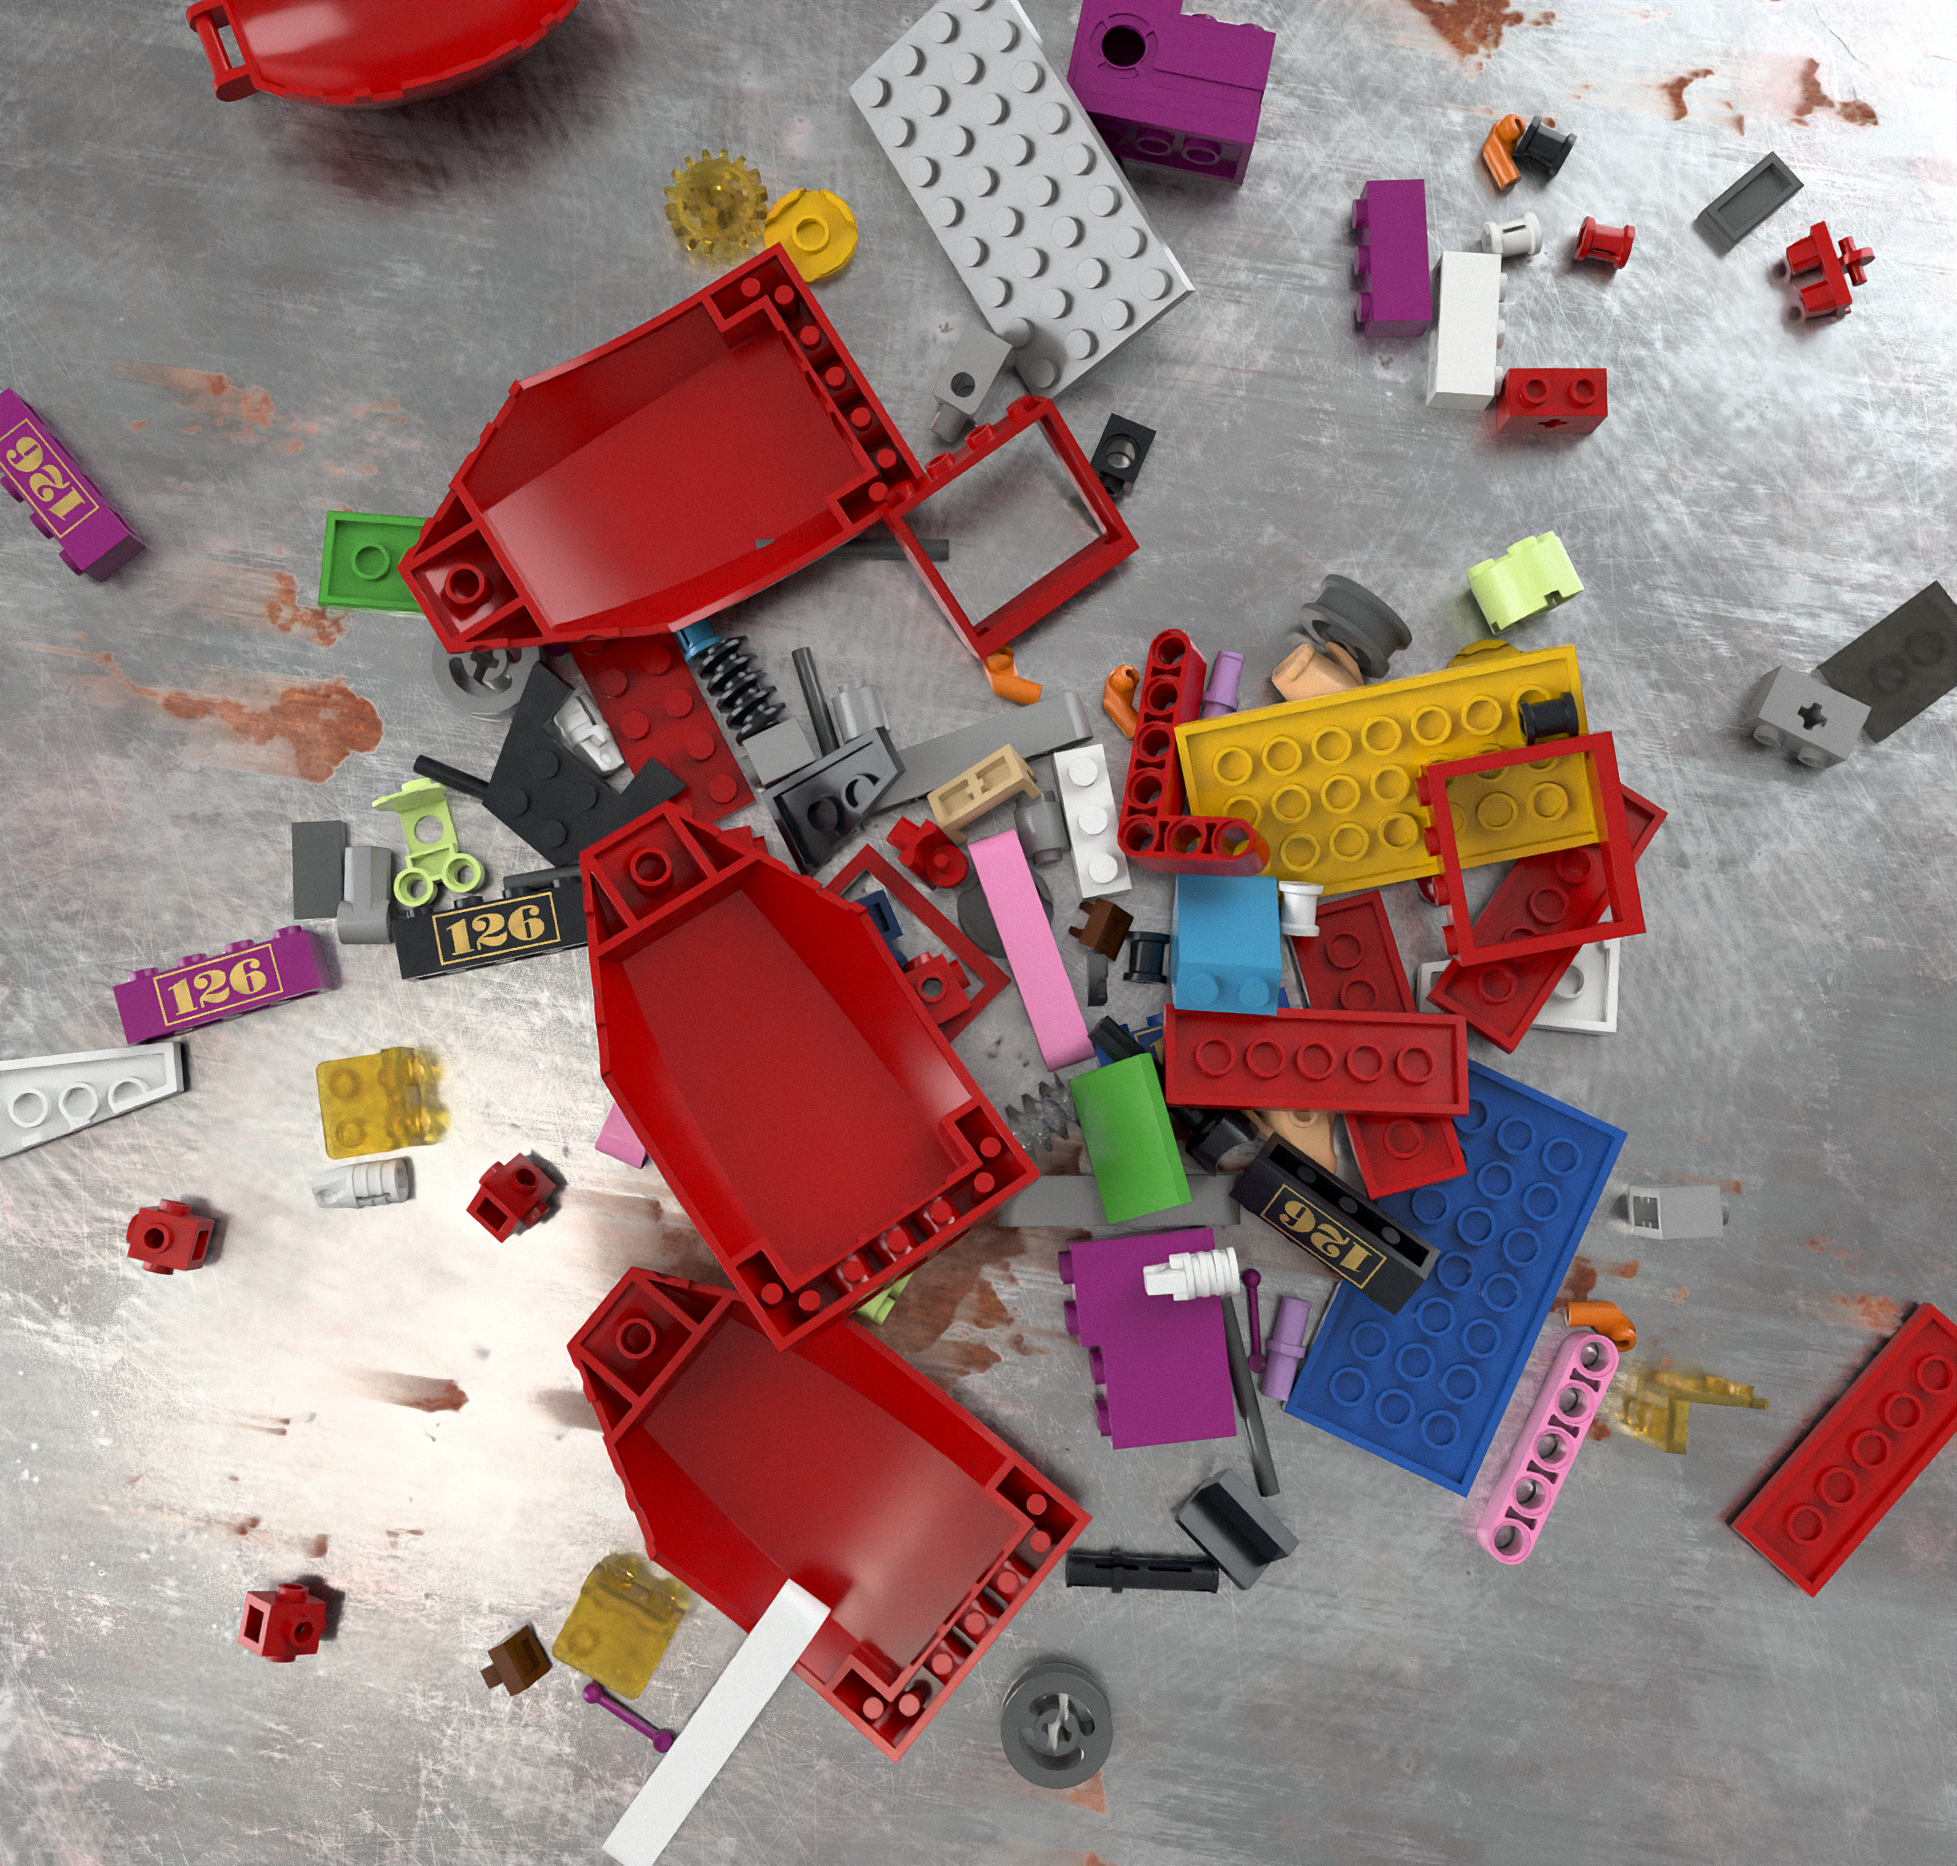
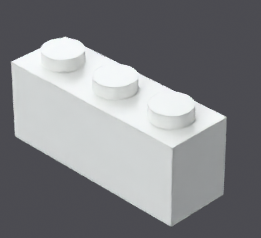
M1443 251L1434 267L1426 407L1484 411L1494 395L1498 396L1501 391L1503 368L1502 366H1496V351L1501 349L1504 342L1505 320L1498 319L1499 302H1504L1508 276L1507 273L1501 272L1500 254Z
M1098 744L1054 753L1052 768L1071 847L1069 851L1080 903L1094 902L1097 898L1109 899L1128 895L1132 890L1125 853L1117 843L1119 822L1103 745Z

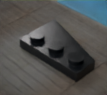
M884 726L875 727L761 793L801 876L807 875L813 878L906 771Z

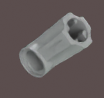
M374 846L345 848L344 900L340 901L337 910V932L340 942L342 944L394 943L391 921L397 920V911L394 901L391 900V849Z

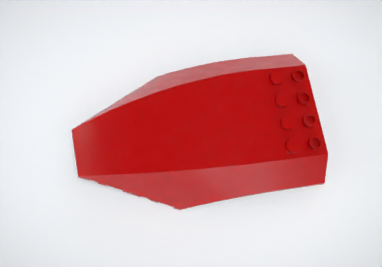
M779 241L686 300L635 329L551 369L520 381L515 379L508 390L510 394L494 421L487 423L480 434L479 445L473 452L467 455L448 485L450 491L432 518L428 517L420 530L419 540L415 546L407 550L396 569L449 654L674 633L780 582L883 521L876 508L886 501L884 498L885 493L902 481L909 480L910 483L914 482L924 475L925 472ZM756 539H775L772 543L756 549Z
M668 800L579 852L601 1078L665 1182L779 1355L824 1333L995 1217L1041 1178L1042 1175L974 1081L923 1005L867 912V907L854 900L851 903L821 887L822 883L807 875L800 876L791 871L787 864L753 846L751 849L722 834L720 828L707 821L700 822L696 820L685 809Z
M631 1266L566 1345L573 1365L579 1370L583 1381L582 1388L587 1401L592 1404L604 1434L602 1439L615 1473L622 1480L625 1488L624 1496L629 1509L634 1511L647 1544L644 1547L650 1562L654 1561L748 1634L754 1629L788 1579H791L831 1608L823 1624L791 1670L895 1764L901 1759L1093 1518L957 1401L849 1317H846L824 1333L779 1355L738 1291Z

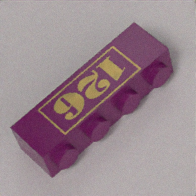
M10 387L0 394V470L5 476L0 479V483L17 502L21 503L25 500L34 511L29 516L31 522L46 538L50 540L55 537L64 548L59 553V556L76 575L81 576L83 573H86L102 583L144 550L146 545L33 406Z
M300 925L289 926L273 931L271 933L273 940L254 945L252 939L237 941L223 947L225 954L207 959L205 953L194 954L176 960L177 968L159 973L158 968L154 967L128 974L129 982L112 987L127 1044H154L333 991L334 986L320 935L307 930L302 931Z

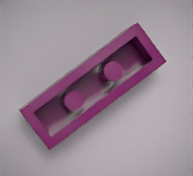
M1424 179L1366 181L1360 198L1354 199L1352 204L1353 229H1360L1361 245L1355 247L1354 271L1355 275H1362L1363 292H1358L1357 320L1358 322H1365V338L1421 337L1432 320Z

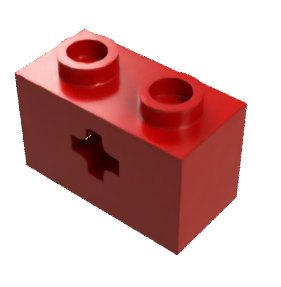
M1509 368L1503 376L1501 391L1498 396L1496 395L1497 434H1592L1608 416L1607 368Z

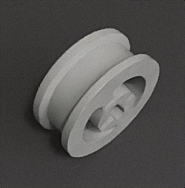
M437 636L432 648L431 667L438 688L454 705L476 718L503 720L515 715L532 666L537 660L547 664V659L543 646L520 648L522 657L517 663H515L513 656L506 649L449 654ZM494 657L499 661L496 669L488 667L485 671L481 667L483 659L492 660ZM463 665L470 677L482 686L485 683L491 689L503 688L510 682L512 684L500 694L488 697L476 696L464 689L458 671Z

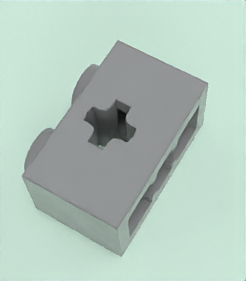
M1781 665L1765 674L1741 726L1753 731V737L1759 742L1772 747L1784 746L1799 753L1797 758L1801 762L1815 768L1824 769L1848 759L1871 707ZM1802 713V714L1805 715V716H1804V718H1803V717L1799 716L1798 714ZM1803 724H1805L1806 726H1808V727H1810V728L1805 729V728L1803 727Z
M1671 1183L1629 1186L1633 1235L1660 1240L1724 1237L1723 1225H1726L1729 1220V1206L1726 1196L1721 1194L1720 1185Z

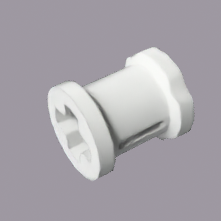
M1533 211L1523 212L1519 219L1496 224L1493 221H1488L1482 224L1483 252L1486 254H1500L1501 261L1504 257L1524 252L1532 256L1539 254L1541 251V227Z
M1279 881V890L1283 892L1281 919L1279 921L1280 933L1295 936H1319L1320 928L1315 925L1317 898L1318 895L1323 894V885L1300 881Z

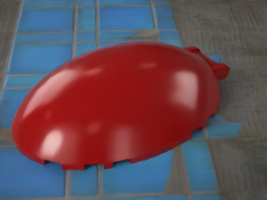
M203 0L187 9L186 19L189 27L199 35L215 77L212 81V86L216 97L220 101L233 102L259 92H265L289 102L324 109L372 110L388 109L443 97L476 85L504 71L528 56L554 34L581 0ZM231 25L245 61L244 65L232 68L218 29Z

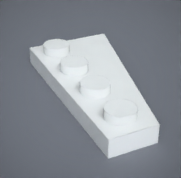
M1620 938L1583 944L1529 1028L1604 1036L1615 1034L1617 1028ZM1450 960L1423 963L1418 967L1416 1009L1418 1013L1447 1014L1425 998Z
M164 1042L0 1061V1159L183 1092L180 1042Z

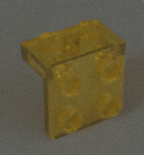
M391 1047L380 1049L381 1053L324 1061L318 1064L316 1067V1079L325 1149L329 1158L338 1160L428 1146L426 1135L430 1133V1119L426 1106L422 1105L420 1085L423 1084L424 1074L420 1057L416 1056L415 1048Z
M1656 1371L1655 1380L1637 1379L1636 1401L1633 1400L1630 1403L1628 1423L1630 1430L1634 1431L1633 1439L1665 1453L1686 1455L1689 1402L1768 1410L1769 1399L1753 1394V1385L1736 1383L1734 1379L1704 1376L1703 1385L1702 1380L1686 1378V1375Z
M598 1562L579 1591L581 1594L552 1646V1654L561 1662L624 1697L636 1699L643 1692L686 1609L678 1606V1601L670 1594L656 1588L649 1590L633 1581L634 1577L623 1568L614 1564L604 1565Z

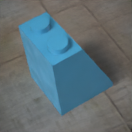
M1177 874L1168 957L1174 1009L1277 1015L1282 959L1276 876L1254 875L1235 877Z

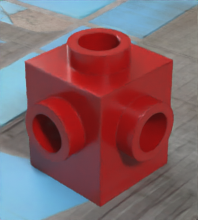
M927 951L903 965L906 971L905 976L938 1028L972 1009V1005L963 989L971 986L957 959L948 963L943 953L932 958L930 952ZM929 982H938L942 986V991L936 997H928L923 992L925 985Z
M518 1153L506 1165H503L500 1161L495 1162L481 1176L478 1181L481 1187L466 1208V1211L503 1244L521 1226L524 1225L530 1230L547 1214L550 1207L545 1201L556 1185L546 1177V1174L540 1167L532 1164L522 1153Z
M161 1199L159 1206L140 1207L139 1214L133 1216L127 1229L126 1241L130 1244L127 1257L144 1261L142 1269L164 1275H173L174 1269L182 1271L201 1269L204 1264L215 1220L190 1214L191 1205L174 1200Z
M295 1583L278 1584L277 1591H247L237 1643L260 1657H264L266 1660L278 1663L294 1662L296 1655L317 1654L320 1636L326 1627L325 1609L327 1603L310 1595L307 1586Z

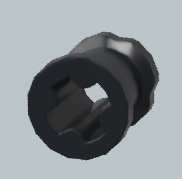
M1535 114L1514 155L1521 157L1525 154L1550 167L1549 173L1556 176L1578 136L1573 133L1566 136L1543 124L1542 117Z
M1571 691L1561 692L1560 698L1531 704L1527 700L1517 702L1519 726L1526 746L1535 744L1537 738L1567 733L1569 737L1578 736V714Z
M1127 931L1126 940L1131 942L1129 969L1128 972L1123 973V981L1137 984L1166 985L1167 977L1162 974L1165 945L1170 943L1171 935L1156 932Z

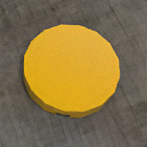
M806 188L793 190L779 198L767 213L763 234L765 249L780 241L807 285L824 284L844 274L855 259L859 243L855 216L847 203L831 191L823 189L807 191Z

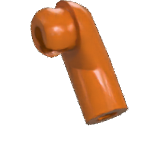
M1509 114L1504 119L1496 121L1491 127L1483 146V157L1501 191L1511 188L1522 179L1511 157L1519 138L1524 136L1526 131L1523 119L1516 114Z
M1005 644L984 659V670L994 693L1024 705L1038 702L1043 685L1019 677L1013 660L1014 652L1008 645Z
M1123 664L1112 670L1107 676L1102 706L1120 730L1131 740L1135 735L1138 712L1132 704L1136 685L1139 684L1140 677L1138 671L1133 666Z
M1610 1301L1565 1303L1564 1313L1568 1327L1593 1326L1600 1335L1607 1337L1614 1343L1618 1352H1628L1635 1346L1637 1341L1635 1326L1615 1303Z

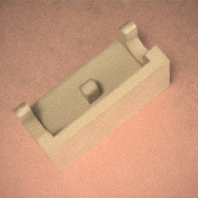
M1007 744L929 793L927 798L939 828L958 846H961L968 842V838L959 829L990 811L1021 790H1024L1033 800L1043 794L1034 784L1038 781L1034 771L1014 748Z

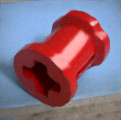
M1586 216L1577 237L1574 259L1583 261L1585 257L1613 262L1614 268L1622 269L1625 267L1631 253L1635 237V226L1626 225L1621 229L1598 224L1595 222L1594 217Z

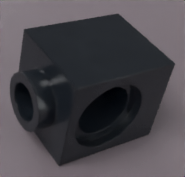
M1111 413L1090 465L1109 496L1119 497L1120 494L1131 497L1152 449L1157 431L1114 413ZM1121 451L1131 458L1132 464L1125 468H1116L1108 462L1107 456L1112 452Z

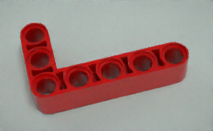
M1174 628L1165 630L1154 638L1149 649L1117 833V843L1129 858L1143 870L1149 872L1235 877L1254 876L1267 866L1270 859V847L1267 841L1251 824L1244 819L1236 817L1182 816L1186 786L1174 727L1182 723L1196 721L1199 718L1207 660L1200 649L1182 630ZM1184 653L1180 661L1172 664L1177 656ZM1177 698L1172 707L1164 710L1169 701ZM1169 744L1165 753L1156 756L1162 746ZM1162 790L1157 800L1148 803L1153 793ZM1154 836L1151 845L1145 850L1140 851L1142 843L1147 838ZM1201 838L1199 846L1192 852L1186 853L1188 845L1193 840ZM1249 840L1247 848L1242 853L1233 855L1235 847L1240 842Z

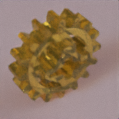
M704 149L702 150V161L696 163L687 156L684 158L687 171L683 173L673 169L671 172V177L676 187H664L665 198L669 202L668 205L664 206L667 220L673 221L671 228L674 236L678 238L685 235L684 240L687 249L690 251L696 248L699 243L702 244L705 257H711L714 247H721L725 257H729L731 254L730 245L737 243L739 247L746 250L748 248L746 235L750 233L753 236L760 237L762 231L757 220H766L768 217L767 205L763 204L768 200L766 186L759 185L762 182L760 172L757 168L747 172V161L742 155L734 163L730 162L727 149H722L718 159H712L709 151ZM734 180L742 186L747 196L743 195L742 190L734 189L731 181ZM685 210L690 211L691 216L701 219V227L689 219Z

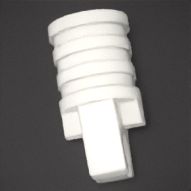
M585 687L576 688L574 693L553 717L554 722L562 731L561 734L568 741L569 747L576 756L600 777H604L616 771L624 763V759L608 724L604 722L603 716L596 709V705L588 696Z
M394 1158L389 1161L380 1160L375 1163L350 1164L349 1166L315 1174L311 1190L319 1208L358 1209L365 1206L373 1207L378 1204L388 1205L393 1202H405L408 1197L409 1183L403 1160L401 1158Z
M1227 1247L1225 1250H1210V1252L1198 1251L1193 1254H1189V1252L1169 1255V1263L1143 1267L1145 1289L1148 1295L1173 1294L1174 1301L1191 1300L1200 1296L1203 1298L1210 1297V1295L1220 1296L1225 1295V1293H1231V1295L1240 1293L1238 1264L1233 1247Z

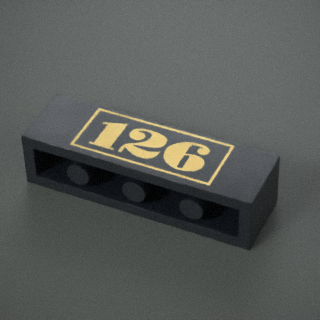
M570 876L550 881L551 889L532 892L531 886L506 889L502 891L503 899L484 902L483 896L461 898L453 901L454 909L439 912L435 911V906H422L406 910L405 919L391 921L402 980L416 983L588 947L583 887L580 877Z
M1276 1132L1272 1133L1229 1193V1196L1243 1205L1246 1210L1265 1221L1284 1235L1290 1242L1298 1245L1324 1264L1330 1271L1338 1274L1367 1295L1371 1301L1379 1304L1394 1316L1427 1279L1441 1253L1436 1247Z

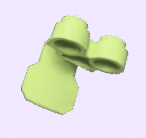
M430 778L416 779L404 783L401 786L402 792L380 797L372 802L373 808L380 812L393 810L399 813L410 851V855L405 856L408 868L401 871L394 881L395 896L402 904L412 908L428 906L434 901L438 890L437 883L444 882L450 890L459 894H471L481 887L485 878L482 864L468 854L459 853L461 851L446 796L443 795L447 793L445 786L440 783L432 784ZM427 816L437 817L443 825L442 837L433 844L420 842L415 832L417 823ZM466 866L471 867L473 870L472 880L466 884H461L458 880L459 870ZM419 880L424 881L426 885L424 895L414 898L411 894L412 884Z

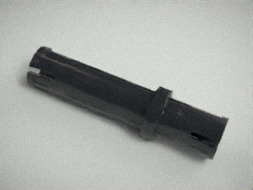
M1112 1552L1111 1557L1067 1554L1065 1584L1067 1588L1072 1586L1110 1588L1111 1593L1121 1594L1123 1589L1194 1591L1217 1594L1219 1567L1212 1560L1123 1557L1122 1552Z

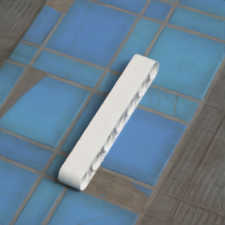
M791 1579L786 1581L601 1847L603 1851L624 1866L653 1865L830 1613L831 1608Z

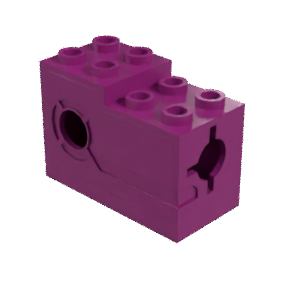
M1083 0L1066 80L1111 154L1119 155L1124 162L1242 185L1255 142L1276 33L1265 31L1261 26L1252 23L1234 25L1219 22L1207 14H1194L1192 16L1181 14L1183 0Z
M1192 1225L1066 1239L1067 1251H1058L1060 1278L1063 1281V1285L1071 1284L1072 1301H1063L1066 1331L1069 1336L1076 1335L1081 1348L1097 1346V1349H1089V1362L1094 1384L1102 1385L1103 1399L1094 1400L1097 1430L1100 1431V1437L1108 1436L1113 1450L1237 1436L1221 1295H1210V1297L1203 1298L1200 1296L1191 1300L1174 1301L1173 1294L1148 1295L1144 1283L1143 1267L1169 1263V1255L1186 1252L1193 1254L1198 1251L1210 1252V1250H1215L1213 1229L1205 1225Z

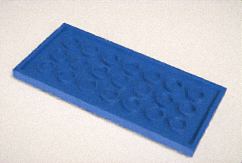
M1469 1058V1115L1465 1118H1451L1468 1174L1463 1177L1377 1199L1374 1204L1440 1250V1255L1427 1279L1395 1316L1379 1304L1371 1301L1367 1295L1340 1277L1293 1381L1289 1400L1284 1401L1281 1408L1282 1411L1465 1498L1469 1494L1628 1134L1626 1131Z

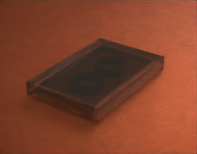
M1937 580L1927 585L1817 666V669L1834 690L1871 707L1863 729L1875 744L1886 739L1957 686V605Z

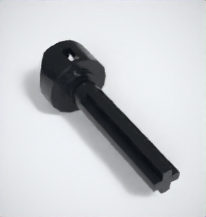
M1108 1015L1104 1019L1102 1018L1087 1035L1115 1063L1138 1054L1149 1053ZM1152 1056L1163 1094V1065ZM1166 1107L1183 1125L1193 1131L1186 1144L1185 1152L1213 1177H1216L1218 1160L1225 1152L1234 1146L1254 1141L1259 1132V1127L1241 1110L1214 1109L1211 1111L1210 1109Z

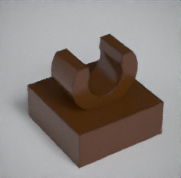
M1097 898L1095 905L1090 902H1081L1078 908L1089 914V919L1084 929L1070 926L1069 933L1079 940L1078 943L1095 954H1106L1109 960L1115 962L1134 917L1115 903L1101 898Z
M527 1624L510 1633L487 1651L493 1664L480 1670V1673L489 1689L504 1683L512 1697L528 1689L551 1668Z

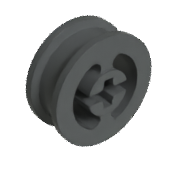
M1327 575L1321 582L1323 593L1315 603H1305L1299 609L1298 616L1301 623L1310 635L1325 649L1326 643L1333 642L1346 650L1357 663L1360 673L1376 679L1385 677L1390 670L1389 658L1396 650H1406L1411 644L1412 635L1410 630L1384 601L1365 587L1340 575Z
M1065 1663L1041 1664L1019 1676L1009 1688L1001 1710V1741L1005 1755L1012 1767L1023 1778L1035 1785L1049 1789H1065L1087 1781L1103 1766L1112 1746L1113 1724L1108 1699L1099 1683L1084 1670ZM1064 1693L1080 1700L1092 1715L1090 1722H1081L1075 1705L1068 1699L1064 1709L1065 1727L1059 1726L1053 1739V1750L1055 1756H1061L1078 1747L1079 1749L1072 1754L1061 1757L1043 1755L1030 1747L1022 1736L1021 1730L1023 1728H1031L1034 1731L1037 1745L1041 1750L1045 1751L1049 1739L1048 1724H1054L1060 1711L1058 1695H1051L1042 1699L1039 1703H1033V1701L1045 1694Z

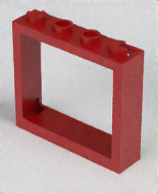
M1027 394L1012 402L1006 408L1008 414L1006 417L993 426L991 423H985L971 431L965 437L967 442L965 446L953 454L950 451H946L930 460L924 467L927 471L924 475L912 483L909 480H905L892 487L884 495L886 501L876 508L968 652L981 661L1140 549L1050 398L1038 395L1032 397L1030 394ZM1036 422L1103 534L973 626L904 520L903 515Z
M1599 730L1573 737L1568 736L1537 742L1528 746H1516L1420 765L1422 776L1415 777L1416 797L1419 807L1427 806L1430 826L1423 827L1424 843L1428 857L1436 856L1439 876L1432 877L1433 893L1437 906H1445L1448 925L1441 926V937L1445 944L1446 955H1454L1456 963L1464 967L1646 933L1612 731ZM1584 752L1612 920L1474 946L1445 778Z
M867 843L832 879L825 889L841 897L866 872L985 985L970 1001L972 1009L953 1019L941 1031L951 1045L1010 984L1011 978Z

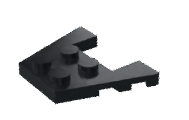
M537 660L530 671L482 805L553 866L559 868L578 857L579 852L664 801L682 793L689 785L659 759L651 757L621 794L545 730L548 723L576 689L546 663Z

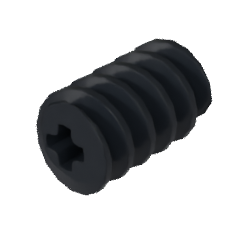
M747 635L719 641L699 653L692 662L696 664L702 663L697 673L702 680H711L707 686L710 696L721 697L716 704L719 712L724 714L731 713L726 720L728 728L735 731L741 730L735 738L739 747L744 746L742 741L782 723L779 722L778 717L787 708L784 702L773 705L769 704L768 700L777 692L775 685L760 688L758 685L768 675L766 669L756 671L749 669L759 658L757 653L752 652L743 655L740 653V650L749 641Z

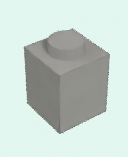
M796 716L742 741L748 755L741 757L740 761L752 785L761 781L765 790L817 761Z

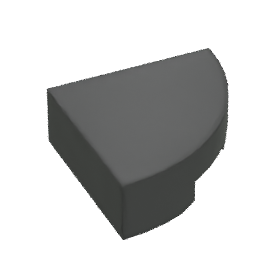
M1088 954L1086 957L1087 1007L1105 1006V1003H1107L1106 978H1108V957H1106V954Z

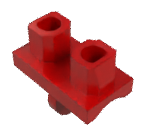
M1825 221L1810 226L1809 236L1800 239L1786 248V258L1793 276L1819 267L1823 281L1800 290V297L1807 318L1827 314L1834 311L1836 318L1851 313L1849 305L1853 303L1844 274L1849 273L1853 287L1860 286L1868 281L1863 267L1876 258L1872 247L1857 249L1852 236L1838 241L1842 256L1838 258Z
M902 816L886 838V841L892 847L901 852L898 860L924 886L933 892L937 887L952 889L959 886L965 881L969 873L967 856L957 848L936 824L928 819L924 821L921 827H918Z

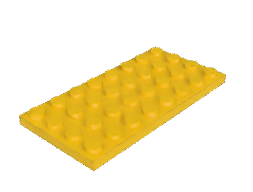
M1568 643L1182 723L1174 727L1191 816L1236 817L1246 820L1255 828L1270 847L1268 864L1256 875L1276 876L1278 906L1282 905L1283 892L1279 890V881L1321 884L1324 886L1323 894L1318 895V898L1439 874L1436 856L1428 857L1424 843L1423 827L1430 826L1427 806L1419 807L1416 797L1415 777L1422 776L1420 765L1526 745L1519 726L1517 702L1527 700L1531 704L1560 698L1561 692L1571 691L1575 701L1579 721V734L1589 733L1576 647L1574 644ZM1567 733L1537 738L1535 743L1568 737ZM1584 752L1445 778L1461 869L1599 842ZM1201 838L1196 839L1197 846H1199ZM1249 840L1240 842L1235 847L1233 855L1242 853L1247 848Z

